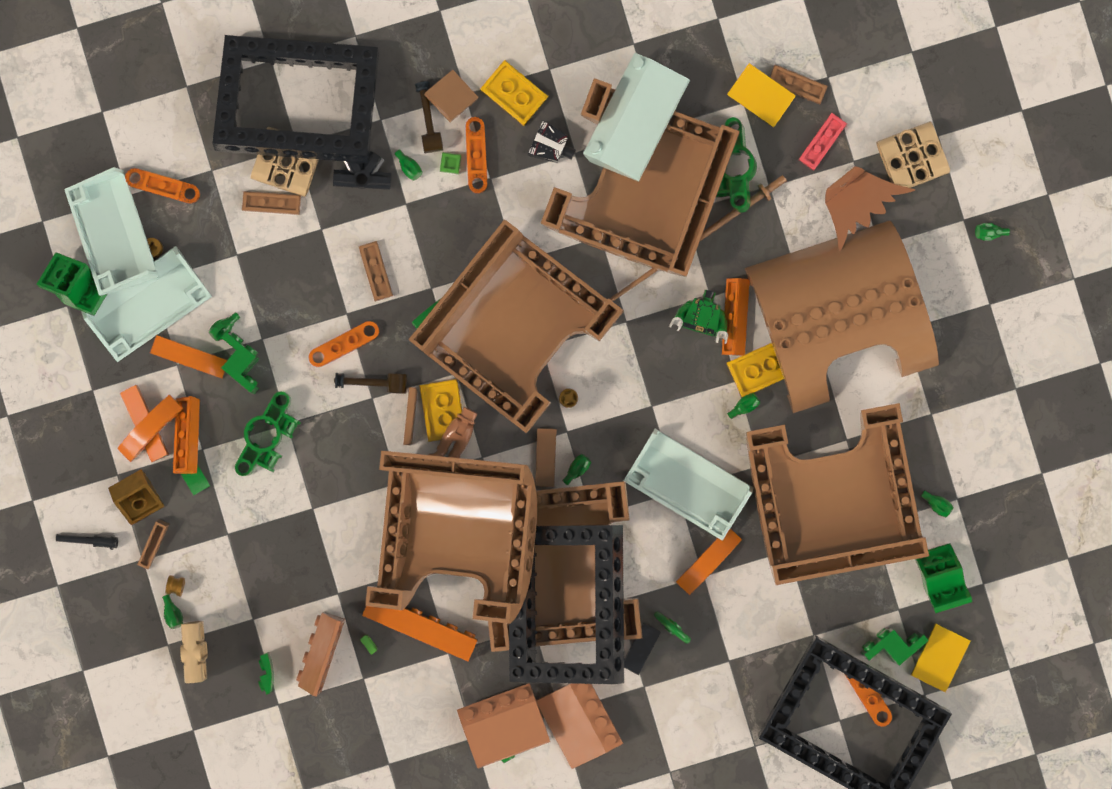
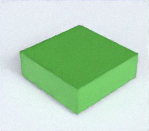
M442 152L440 172L459 174L461 155Z
M366 634L360 639L371 655L378 650L369 635Z

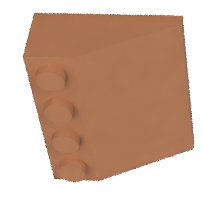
M326 612L317 615L314 626H317L315 634H311L308 642L311 645L310 651L305 652L302 661L305 663L303 671L299 670L296 681H299L298 687L313 696H318L322 692L345 622V618Z
M529 683L457 709L477 768L551 742Z
M568 683L536 700L571 769L623 744L592 684Z

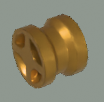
M148 238L147 242L152 257H159L163 252L162 243L155 238Z
M565 389L560 393L559 401L562 406L572 408L578 402V394L573 389Z
M169 575L165 594L170 595L174 593L176 596L181 597L185 578L177 579Z

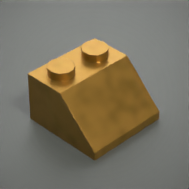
M142 469L108 488L113 503L130 525L164 507L154 486Z

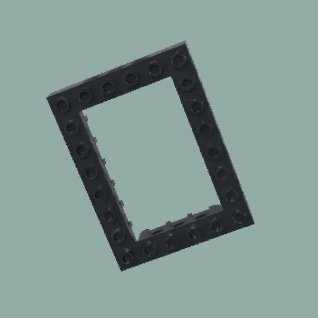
M225 35L212 141L214 150L219 152L368 163L379 60L378 47ZM242 61H251L254 64L256 62L270 63L271 65H275V63L289 64L292 67L294 65L308 66L309 68H313V66L327 67L329 70H332V68L346 69L347 71H351V69L356 70L350 135L237 127L236 113L237 109H239L238 95L239 91H241Z
M623 525L536 526L532 573L527 595L519 614L509 624V682L624 683ZM535 545H595L596 663H536L537 631L535 615H537V611H535V596H537V592H535V576H537V572H535V557H537V553H535Z
M814 635L758 733V737L760 740L848 789H909L952 713L945 707ZM822 661L828 664L831 669L834 670L835 668L844 673L847 678H853L862 683L865 688H871L878 692L881 697H887L897 703L899 707H905L912 711L915 716L923 717L885 784L786 729L791 722L790 718L795 709L799 708L806 690L810 689L809 685L815 674L819 673Z

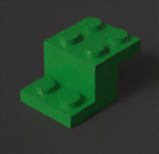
M55 252L37 282L39 288L54 293L63 304L95 316L107 294L101 296L98 294L91 269L87 264Z
M226 332L221 338L236 351L221 369L250 393L256 394L260 389L256 386L258 382L247 374L260 359L256 356L258 352L248 344L244 346L242 344L244 340L236 333L232 332L230 334Z
M951 543L928 550V557L915 559L921 572L924 590L935 613L972 602V597L965 584L963 568Z
M884 627L876 634L877 638L875 640H869L861 647L863 650L860 653L870 661L883 649L889 658L900 666L929 640L921 633H912L906 639L907 643H905L894 629H886Z

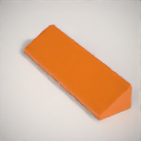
M726 279L724 313L727 320L728 340L726 344L724 339L722 341V355H745L749 279Z
M134 385L120 393L135 427L150 412L138 385ZM159 432L145 446L151 463L169 455Z
M192 396L176 398V401L183 409L175 417L173 473L195 474L197 473L200 399Z

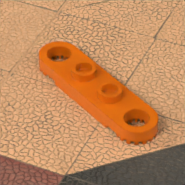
M471 117L465 126L468 186L473 193L480 194L486 190L488 185L485 125L479 117ZM472 122L480 123L481 128L478 132L470 130ZM475 179L483 181L481 189L473 187L472 183Z
M137 168L128 170L125 176L127 184L139 190L188 204H193L200 198L199 189L195 185ZM133 173L140 175L138 183L130 181V176ZM194 189L195 197L187 199L185 197L186 190Z
M367 321L316 347L309 354L310 363L315 367H322L375 340L379 335V327L374 322ZM369 325L375 328L374 335L370 337L364 333L365 327ZM316 352H321L324 355V360L321 363H316L313 360Z
M847 678L874 723L881 727L889 725L892 720V714L881 695L871 688H865L857 680ZM881 711L886 712L888 715L884 722L877 720V714Z

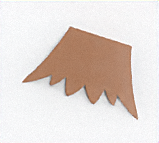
M855 166L828 187L825 194V204L835 226L839 251H841L845 243L848 230L855 234L856 222L869 227L871 221L870 212L874 214L886 213L882 201L895 202L896 200L891 195L913 192L915 189L890 183Z

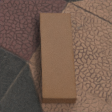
M774 65L770 78L793 94L819 105L828 87L778 65Z
M243 191L242 211L300 215L301 195Z
M377 241L358 246L374 301L393 297Z
M409 387L403 445H412L417 388Z
M537 429L535 486L554 487L557 429Z

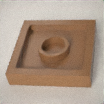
M454 70L450 71L424 94L450 123L479 98Z

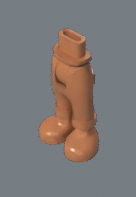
M464 407L461 414L458 413V417L447 427L440 444L436 448L437 451L428 455L444 457L452 442L455 441L448 457L460 458L472 436L477 413Z

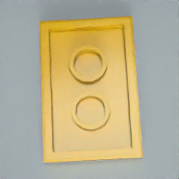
M506 60L500 64L480 88L483 93L523 126L526 125L548 98V95Z
M750 63L727 94L772 127H775L796 97L795 94Z
M772 343L726 363L741 398L784 379Z
M457 379L419 385L428 442L441 440L449 424L458 417V413L461 414L462 412Z
M935 623L928 637L929 641L925 644L910 675L946 693L970 644V640Z

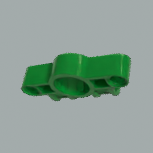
M732 117L725 122V126L731 128L737 124L739 125L738 131L740 132L731 156L741 155V153L749 156V169L745 174H739L735 177H731L725 172L716 197L730 196V202L734 209L739 213H744L750 208L749 181L756 174L757 162L750 150L746 148L743 124L738 118ZM745 199L742 206H736L737 200Z
M282 391L275 393L263 415L252 418L246 424L244 439L247 444L235 464V471L238 475H251L257 464L274 473L279 458H282L281 454L274 451L281 442L282 434L292 439L294 437L292 434L297 425L301 424L299 420L286 414L291 404L289 394ZM280 395H284L287 398V402L283 406L277 403V398ZM259 420H266V423L272 426L274 424L277 436H274L271 442L273 444L267 448H260L259 444L255 442L253 444L250 439V431L254 429V423ZM243 462L249 465V470L246 473L240 471V465Z

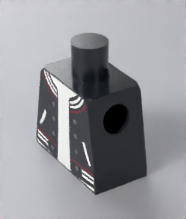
M542 120L528 156L558 163L561 156L572 160L576 149L566 145L569 139L567 135Z

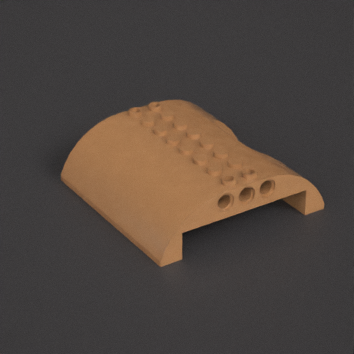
M593 79L581 116L598 125L615 92L612 84ZM674 111L639 182L603 167L597 186L586 197H574L572 193L554 187L541 224L571 239L627 260L670 274L687 277L740 131L722 124L721 127H717Z
M504 219L409 338V341L504 417L527 433L551 403L537 391V377L542 369L570 336L587 334L595 340L601 341L624 310L610 299L600 295Z
M890 220L856 231L855 234H847L841 251H839L838 240L835 238L745 268L750 286L754 288L789 393L787 397L793 413L830 401L826 373L834 360L875 345H886L896 352L898 356L896 362L901 377L939 365L932 325L912 264L900 235Z
M900 403L861 410V437L858 444L852 450L809 460H800L789 452L785 425L746 432L754 493L766 553L775 585L929 556L926 537H922L900 425L903 422Z
M381 451L379 470L389 471L378 585L367 586L365 606L403 610L412 600L420 583L426 577L432 574H447L478 579L483 584L484 597L483 599H474L472 619L512 623L519 614L526 598L533 565L537 525V494L534 479L528 466Z
M626 481L536 491V526L611 525L614 522L630 520ZM535 545V553H537V557H535V572H537V576H535V592H537V596H535V611H537V615H535L536 646L596 641L595 545ZM624 598V640L642 638L638 599ZM488 621L491 652L509 650V623Z

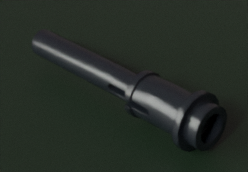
M56 534V542L92 544L93 547L110 548V550L118 547V537H115V535H94V537Z

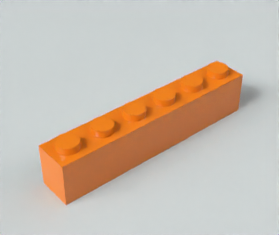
M366 606L362 616L465 661H469L478 641L475 638L476 634L467 630L462 633L457 630V626L451 623H447V625L439 623L441 619L432 615L429 618L423 616V611L414 607L411 610L407 608L395 610Z

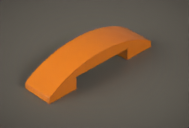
M156 335L151 354L223 379L225 371L221 367L227 360Z
M168 395L137 424L117 449L132 462L144 450L148 442L168 422H171L183 407L171 395Z
M730 528L724 539L716 538L691 567L680 576L676 583L690 595L721 564L742 539Z

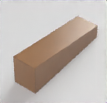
M160 519L155 522L137 565L150 569L168 530L169 523Z

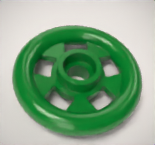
M659 611L654 613V617L665 626L669 633L676 635L686 644L691 642V638L681 630L682 627L671 618L668 619Z

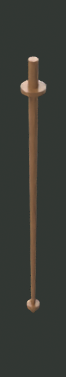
M782 175L766 187L760 183L758 185L760 191L750 198V207L764 197L767 201L771 200L769 193L787 181L786 178ZM735 209L703 231L700 241L741 213ZM650 269L611 297L610 300L613 302L658 270Z

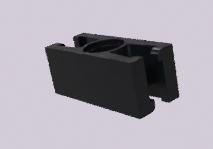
M645 623L641 626L642 638L634 639L624 658V668L637 675L640 674L661 634L659 630Z

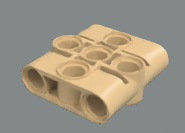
M931 121L876 142L890 182L893 184L912 188L950 173L947 159ZM903 135H908L911 138L910 144L903 143ZM927 146L935 148V155L927 153ZM909 153H915L918 156L917 162H912L909 159ZM891 160H898L900 163V168H893L891 166ZM921 170L924 172L925 177L923 180L916 177V171Z
M267 127V129L269 130H278L272 127ZM257 155L251 179L306 197L319 159L290 157L292 163L286 167L282 165V160L285 157L273 156L271 160H265L264 155ZM308 163L310 165L309 171L301 172V165ZM279 175H284L286 178L285 182L281 185L277 184L276 178Z
M204 621L186 622L181 624L183 644L180 648L181 661L184 663L185 683L203 682L207 679L206 659L208 657L207 642L204 641Z

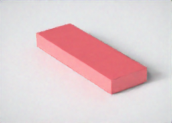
M831 113L798 160L814 171L847 123Z

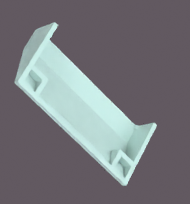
M634 53L583 153L584 156L591 163L639 182L690 80L650 58Z
M115 167L64 189L100 296L145 283L159 276L130 187L125 179V172Z
M176 246L154 261L158 277L139 285L108 293L95 316L82 312L86 323L117 362L212 297Z
M654 429L624 479L629 485L721 540L724 539L753 492L752 486L657 429Z

